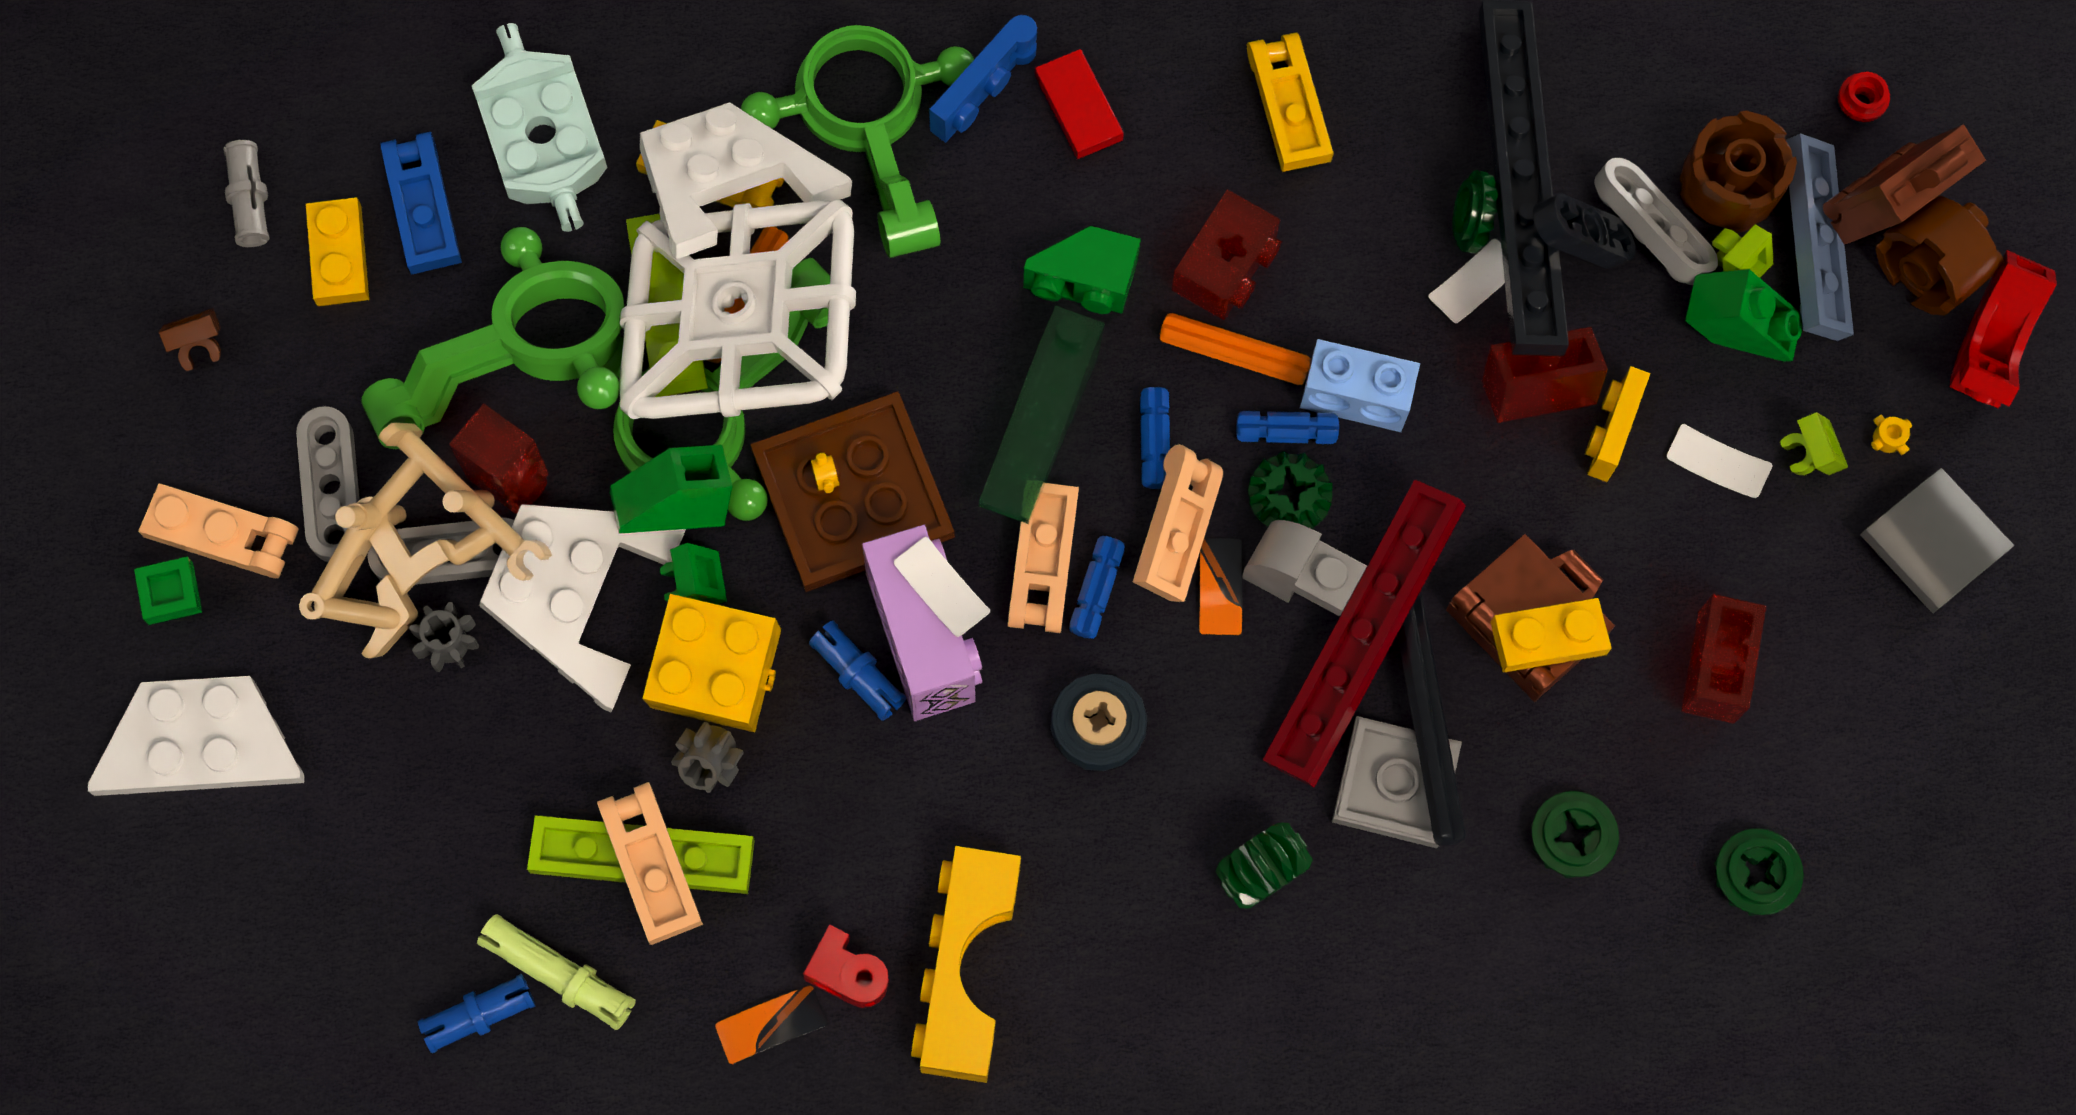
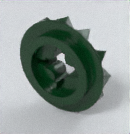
M1473 171L1468 179L1462 183L1457 193L1453 210L1452 228L1454 238L1457 240L1458 247L1462 252L1477 254L1488 243L1489 233L1494 229L1493 221L1497 213L1496 200L1498 192L1495 189L1496 182L1494 176L1489 175L1488 172Z
M1282 451L1277 456L1271 457L1268 460L1263 459L1251 476L1248 497L1254 514L1265 526L1268 527L1275 520H1285L1312 529L1325 518L1330 509L1333 483L1329 481L1323 464L1315 463L1307 457L1305 452L1297 455L1287 454ZM1286 474H1289V479L1293 480L1295 487L1307 489V491L1299 494L1296 511H1294L1293 503L1289 502L1287 495L1275 494V491L1283 489Z
M1563 792L1549 798L1538 809L1530 827L1533 839L1532 850L1538 853L1544 862L1545 868L1552 869L1562 874L1565 878L1590 877L1599 872L1612 860L1618 847L1619 831L1612 812L1598 798L1583 792ZM1567 819L1569 822H1572L1575 829L1584 828L1588 830L1594 828L1595 830L1590 832L1581 841L1582 850L1580 852L1575 849L1572 842L1562 843L1561 841L1555 843L1554 841L1567 830L1565 823Z
M1748 829L1735 834L1723 844L1714 863L1717 874L1716 887L1723 891L1724 895L1728 898L1730 906L1746 911L1749 916L1774 915L1782 911L1797 898L1802 888L1804 875L1799 854L1788 840L1773 831ZM1771 857L1773 860L1767 865L1769 868L1765 873L1766 878L1770 881V885L1768 886L1760 881L1754 886L1751 885L1746 888L1744 885L1748 882L1746 878L1750 874V870L1745 866L1746 861L1755 866L1759 862H1764Z

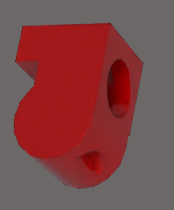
M829 925L803 973L804 980L853 1006L866 1008L876 1005L886 995L888 988V970L884 963L876 956L870 954L855 955L845 950L850 942L849 934Z

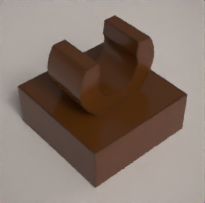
M213 308L164 324L159 331L166 352L180 348L178 353L179 362L186 371L194 368L193 359L190 356V349L194 346L205 347L209 351L213 362L220 359L221 349L213 336L218 335L221 327Z

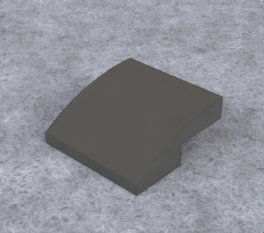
M1942 468L1916 487L1860 534L1932 613L1940 609L2014 547V544Z

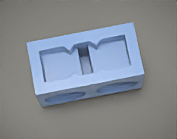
M1317 339L1300 408L1318 413H1335L1339 418L1401 432L1410 411L1420 363Z

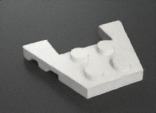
M726 103L640 133L641 155L652 191L656 193L660 205V218L663 228L667 229L669 248L675 260L717 245L718 229L702 211L700 206L779 178H783L803 202H832L851 195L852 180L846 174L731 103Z
M521 504L512 529L525 541L538 540L545 543L549 547L552 556L548 560H540L533 552H526L523 562L525 567L534 576L530 580L522 581L516 579L509 572L507 560L510 556L502 549L479 606L530 649H535L558 669V672L572 684H577L595 699L594 702L602 709L612 712L631 665L580 645L579 640L618 547L664 565L672 562L670 549L680 545L686 529L619 534L613 511Z

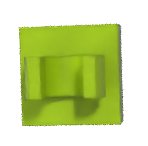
M1756 224L1742 238L1736 232L1725 228L1712 241V246L1719 249L1717 253L1718 265L1723 268V272L1750 269L1760 278L1773 265L1772 234Z
M1817 412L1797 420L1802 434L1792 433L1780 441L1782 448L1786 450H1791L1801 445L1805 447V458L1801 462L1790 466L1791 471L1797 475H1807L1815 469L1831 475L1848 468L1830 420Z

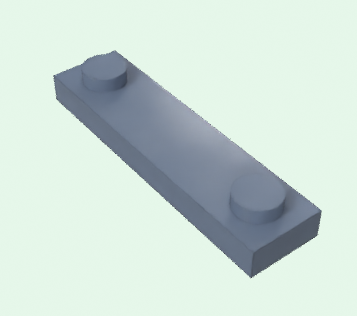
M1800 133L1786 140L1791 148L1792 156H1796L1797 159L1793 181L1789 185L1801 302L1800 316L1803 322V331L1839 341L1854 335L1845 246L1830 223L1833 220L1829 219L1823 211V204L1839 193L1835 149L1832 144Z

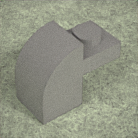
M1275 520L1269 524L1244 569L1242 578L1288 603L1295 592L1340 616L1363 576L1367 565L1320 541L1322 534L1311 528L1291 521Z

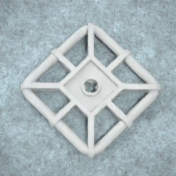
M811 201L752 208L750 203L735 205L731 211L705 213L717 227L718 233L731 231L730 256L694 260L691 256L687 255L675 260L669 248L667 229L663 228L661 219L653 223L645 221L636 230L639 235L632 249L627 306L621 310L620 326L624 329L619 380L620 408L631 419H656L721 412L724 417L739 416L741 410L809 404L823 400L826 397L833 400L842 391L840 384L844 380L847 369L850 310L856 305V290L851 287L854 246L852 209L843 201ZM807 223L778 251L750 253L751 234L754 233L755 229ZM830 233H833L830 284L791 288L792 269ZM654 251L659 252L684 273L682 300L648 303ZM735 299H743L745 306L740 311L733 314L724 311L725 308L733 307ZM820 308L828 309L825 368L788 339L789 312ZM680 323L678 344L642 376L646 332L650 330L651 326ZM779 353L811 381L739 389L742 356ZM721 358L719 391L655 397L693 361Z

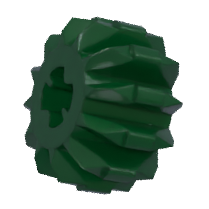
M1277 823L1223 858L1218 863L1215 872L1222 881L1220 885L1228 897H1232L1239 908H1251L1306 872L1310 868L1313 859L1306 850L1307 845L1300 834L1295 833L1289 823Z

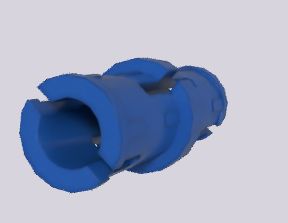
M835 621L828 622L823 626V629L826 631L824 634L835 646L819 630L811 638L809 645L839 673L840 677L838 680L845 689L853 688L878 715L877 717L881 721L886 720L892 715L890 711L891 706L881 695L896 711L902 706L907 697L875 667L877 661L870 652L863 654L840 630Z
M519 974L516 978L479 995L472 991L463 995L464 1002L426 1019L418 1020L421 1034L425 1033L426 1036L445 1027L444 1030L424 1038L430 1052L435 1053L438 1049L475 1032H478L480 1036L491 1031L490 1025L528 1008L536 1007L533 996L528 991L508 1000L510 997L529 989L523 975Z

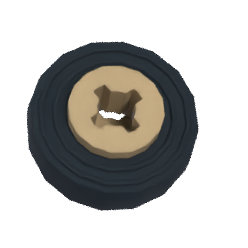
M1094 673L1075 679L1060 692L1052 707L1051 732L1056 747L1068 761L1085 770L1106 771L1122 766L1137 754L1146 736L1147 713L1142 698L1129 683L1113 675ZM1098 713L1096 716H1093V717L1090 718V719L1085 717V716L1091 717L1093 714Z

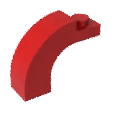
M2006 250L2003 256V266L1993 275L1975 311L1957 355L1950 380V388L1998 409L2001 403L2010 407L2020 389L2018 370L2024 349L2039 316L2057 285L2055 270L2009 250Z

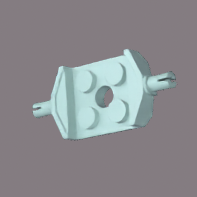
M514 23L507 24L511 38H508L505 27L502 25L496 30V33L499 36L505 57L472 85V89L499 166L509 199L525 204L552 203V206L556 207L562 230L566 232L572 231L568 219L569 216L572 217L575 229L577 230L584 223L575 202L577 200L576 194L596 183L607 169V165L570 55L526 51L518 32V26ZM539 125H548L556 130L554 137L544 144L533 143L528 137L533 128Z

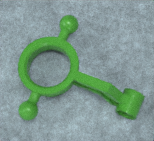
M846 26L826 34L812 47L797 73L795 94L774 98L768 93L756 92L745 98L741 105V110L771 129L776 127L780 118L800 114L808 129L825 143L846 151L866 152L883 211L877 213L881 239L888 258L940 246L939 227L932 204L929 200L915 203L909 180L899 174L891 144L901 138L913 125L920 109L921 85L942 81L944 84L951 86L974 61V57L968 50L958 46L949 47L940 53L936 61L918 64L911 59L905 47L889 33L870 26ZM853 50L868 51L885 58L898 71L903 83L904 92L897 106L886 116L866 123L845 121L831 114L820 103L814 90L816 75L830 58Z
M516 227L509 230L502 238L501 253L508 264L521 268L522 272L512 277L497 294L492 307L493 324L419 350L405 383L394 378L383 379L369 386L364 392L361 399L362 406L378 439L382 430L391 423L416 424L424 432L425 427L441 421L459 383L511 364H515L526 374L539 379L565 381L579 378L577 393L580 400L586 406L593 409L610 407L619 396V380L611 370L602 366L612 358L620 342V331L622 329L620 326V314L625 305L619 286L604 271L585 263L574 261L542 263L539 259L542 253V242L537 233L526 227ZM556 299L584 300L597 305L606 314L603 324L593 336L582 343L566 348L551 349L538 347L522 339L515 331L518 320L526 312L537 305ZM379 439L380 443H381L384 447L389 448V449H399L397 446H386V445Z
M813 258L801 261L792 269L791 288L830 284V275ZM820 308L789 312L788 339L798 345L808 322L815 328L827 326L828 309ZM620 337L619 346L612 358L602 366L611 370L619 379L623 349L622 337ZM779 353L742 356L739 389L753 386L783 362L785 358ZM721 366L713 373L704 368L708 388L701 390L704 392L719 391ZM650 368L647 369L646 371L642 372V376H643L648 370H650ZM619 403L614 420V441L620 459L631 473L653 458L645 454L635 443L632 433L634 419H631L621 410ZM741 410L739 416L724 417L721 434L714 445L723 446L731 478L732 491L728 511L739 520L750 521L758 518L765 511L768 498L764 487L759 482L752 479H741L731 468L742 450L745 439V419Z

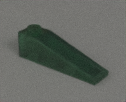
M1055 306L979 500V507L1029 524L1098 358L1105 323Z

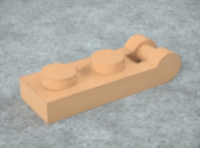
M1178 444L1168 451L1164 459L1163 466L1166 476L1133 583L1169 601L1184 602L1220 488L1223 470L1220 465L1208 459L1199 461L1194 451ZM1190 484L1193 486L1192 491L1188 489Z
M1026 481L1008 627L1024 629V624L1045 626V632L1061 633L1079 487ZM1029 589L1049 592L1048 605L1027 603Z
M159 483L138 532L144 538L264 576L279 578L285 562L281 560L286 545L294 543L299 528L279 518H268ZM256 535L266 538L261 551L251 550Z
M647 782L634 787V794L616 801L611 796L598 801L597 804L650 945L701 926L703 923L652 787ZM643 813L647 825L626 832L623 821Z

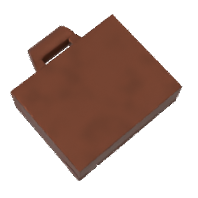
M1963 124L1919 144L1907 143L1875 166L1870 173L1857 179L1823 204V211L1829 219L1833 220L1830 223L1845 245L1903 222L1985 162L1986 159Z
M1524 534L1468 585L1463 587L1452 598L1446 611L1501 667L1490 623L1494 615L1593 599L1603 579L1575 550L1567 551L1553 559H1549ZM1560 568H1562L1584 590L1583 593L1560 570ZM1603 614L1609 635L1615 625ZM1581 660L1506 673L1535 702Z

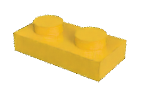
M358 198L307 203L306 214L310 265L315 303L317 306L369 300L362 207Z
M1630 366L1621 382L1612 380L1601 408L1610 412L1604 428L1596 425L1585 455L1593 457L1587 475L1608 482L1615 471L1650 373Z
M1599 598L1494 615L1490 621L1503 673L1604 656L1612 649Z

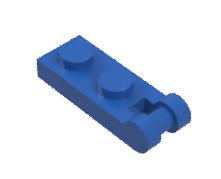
M1027 15L1013 17L929 109L930 131L946 143L957 130L962 133L971 126L979 113V105L989 94L995 97L1004 89L1011 77L1010 71L1016 64L1025 65L1034 60L1037 49V25L1031 17Z
M432 132L416 134V140L398 144L396 139L380 143L407 267L411 275L462 263ZM421 160L422 166L404 170L403 164Z

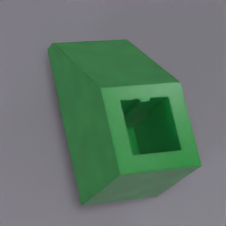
M1089 226L1028 258L1024 267L1023 288L1030 289L1035 296L1045 300L1058 301L1064 298L1079 302L1085 309L1094 313L1108 314L1113 311L1123 314L1139 257L1141 239Z
M1750 269L1698 274L1695 276L1685 321L1713 344L1786 362L1793 361L1797 340L1802 333L1800 312Z
M723 446L669 448L612 484L610 495L619 534L724 526L732 483Z

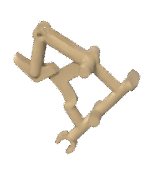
M391 423L380 433L379 439L386 446H397L408 458L374 497L362 498L357 503L340 507L335 515L336 522L339 526L347 528L312 592L304 595L299 604L301 614L308 619L327 618L375 627L369 643L362 652L365 658H376L386 654L417 619L418 611L407 592L436 567L448 561L455 565H462L497 543L510 556L507 560L509 572L516 579L526 581L534 576L524 565L523 558L526 552H533L540 560H548L552 556L549 547L545 543L538 540L525 541L492 509L495 501L492 493L487 490H472L420 439L423 431L416 424ZM425 473L446 493L443 497L444 508L453 513L465 512L480 528L459 542L452 539H440L425 546L411 556L395 526L401 525L406 520V511L402 506L396 504L422 474ZM373 546L390 574L386 575L376 586L379 603L343 597L370 548ZM313 601H314V609H315V611H314V610L312 609V607H311V604H312Z

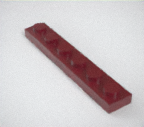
M1413 481L1264 756L1263 761L1269 766L1313 788L1315 787L1462 515L1466 505L1460 498L1420 481Z

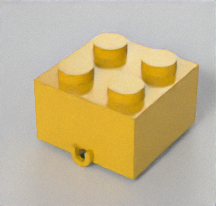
M670 594L642 699L653 709L755 732L765 691L771 692L776 671L771 669L781 633V628L776 618Z

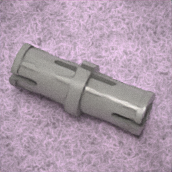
M250 140L232 141L227 143L223 150L226 156L229 185L225 188V197L227 203L232 205L236 234L235 242L242 247L261 246L266 244L270 238L267 232L264 201L268 198L266 185L260 179L257 156L258 146Z

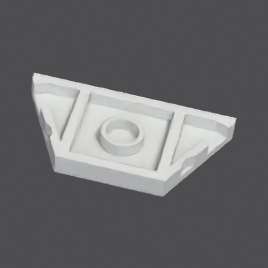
M250 676L141 682L88 782V792L94 796L294 784L304 783V773L296 763L284 740L285 737L276 720L270 714L258 686Z

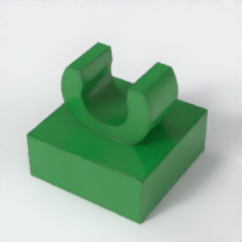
M690 543L670 549L672 562L664 564L660 568L661 575L675 578L677 589L665 594V601L668 602L670 594L716 605L727 601L719 551Z
M188 556L134 569L142 617L148 625L202 613L194 565Z

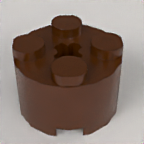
M1740 111L1737 116H1726L1719 120L1717 118L1711 120L1698 135L1683 165L1680 177L1682 185L1680 195L1684 205L1709 224L1732 229L1736 232L1750 230L1755 224L1765 220L1777 206L1793 181L1797 165L1796 156H1792L1791 148L1785 140L1787 133L1783 127L1769 117L1751 111Z
M1937 196L1906 220L1888 229L1883 234L1884 239L1876 245L1875 249L1879 265L1892 286L1901 281L1909 291L1917 296L1911 304L1931 315L1945 316L1996 274L2003 266L2004 259L1996 249L1992 238L1986 230L1989 223L1986 214L1976 204L1968 202L1962 206L1958 202L1943 196Z

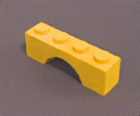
M955 846L953 862L946 860L942 862L938 893L948 894L945 914H934L929 947L939 948L936 969L925 968L920 997L921 1002L930 1003L927 1025L916 1023L911 1057L921 1058V1073L987 1083L996 1020L980 1011L971 1002L961 982L960 966L967 947L978 934L992 925L1012 920L1021 856Z

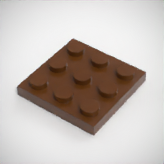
M899 391L750 444L805 592L865 571L863 543L921 525H925L930 541L940 539L942 543L955 538V531ZM819 453H825L826 456L832 455L839 486L834 487V491L831 493H825L824 490L818 491L811 460L816 459V455Z

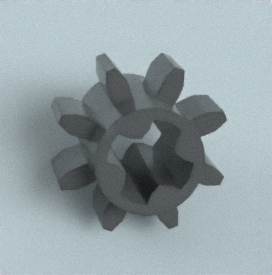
M452 602L447 603L444 611H432L431 608L425 606L424 613L426 616L421 624L409 626L411 633L422 640V642L414 646L412 649L413 653L418 659H423L431 654V665L436 672L442 670L444 663L455 662L460 668L465 667L462 657L466 654L467 650L479 648L476 639L466 634L476 625L471 615H465L457 620V609ZM446 629L452 640L442 645L437 634Z
M704 722L697 733L686 728L675 744L679 750L671 763L678 767L679 775L684 783L692 788L706 790L707 793H711L718 781L728 787L739 771L736 765L743 755V750L736 748V742L731 732L722 727L710 726L708 722Z

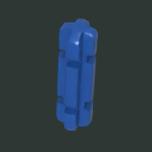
M1148 387L1142 390L1140 397L1141 414H1143L1141 416V460L1145 461L1141 467L1142 485L1149 489H1162L1166 476L1163 466L1164 459L1170 450L1169 415H1167L1169 413V392L1166 388Z
M1241 411L1238 413L1236 420L1237 439L1241 442H1258L1260 437H1265L1266 442L1308 443V439H1315L1316 444H1334L1339 436V419L1335 413H1317V417H1310L1309 412L1267 411V416H1260V411Z
M1100 536L1097 539L1092 557L1095 561L1089 563L1077 600L1079 608L1074 609L1069 629L1073 634L1088 639H1094L1097 636L1102 618L1100 613L1105 611L1117 575L1115 567L1120 566L1125 546L1122 541L1108 536Z

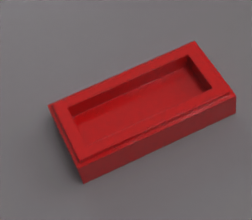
M1081 49L1035 68V77L1077 159L1123 141L1124 132Z

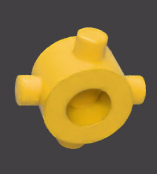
M1879 415L1873 420L1878 426L1873 433V442H1871V446L1875 451L1881 450L1886 453L1898 451L1900 455L1909 451V447L1905 443L1910 437L1912 424L1908 419L1902 420L1898 417H1888L1885 419L1883 415Z
M825 453L817 454L816 459L811 460V465L818 491L824 490L825 493H831L834 491V487L839 486L832 455L826 456Z

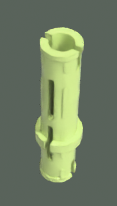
M498 914L493 915L483 927L481 933L487 936H479L477 940L478 945L497 954L513 966L562 995V1002L571 1008L578 1005L610 1025L614 1030H618L629 1017L631 1010L628 1007L630 1009L633 1008L636 1000L596 976L597 971L589 965L585 964L583 967H580L534 937L521 931Z

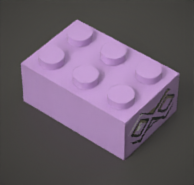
M925 525L862 544L866 576L914 721L974 703L975 685L982 683L979 671L982 669V665L973 638L963 641L962 635L956 637L894 565V560L923 537L929 538ZM940 539L932 540L931 542L946 559Z

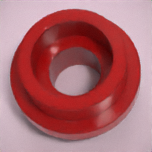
M1861 72L1851 75L1843 82L1838 92V102L1842 111L1850 118L1861 122H1869L1878 119L1884 114L1890 103V92L1887 83L1881 76L1873 72ZM1855 95H1865L1869 99L1870 104L1861 102Z

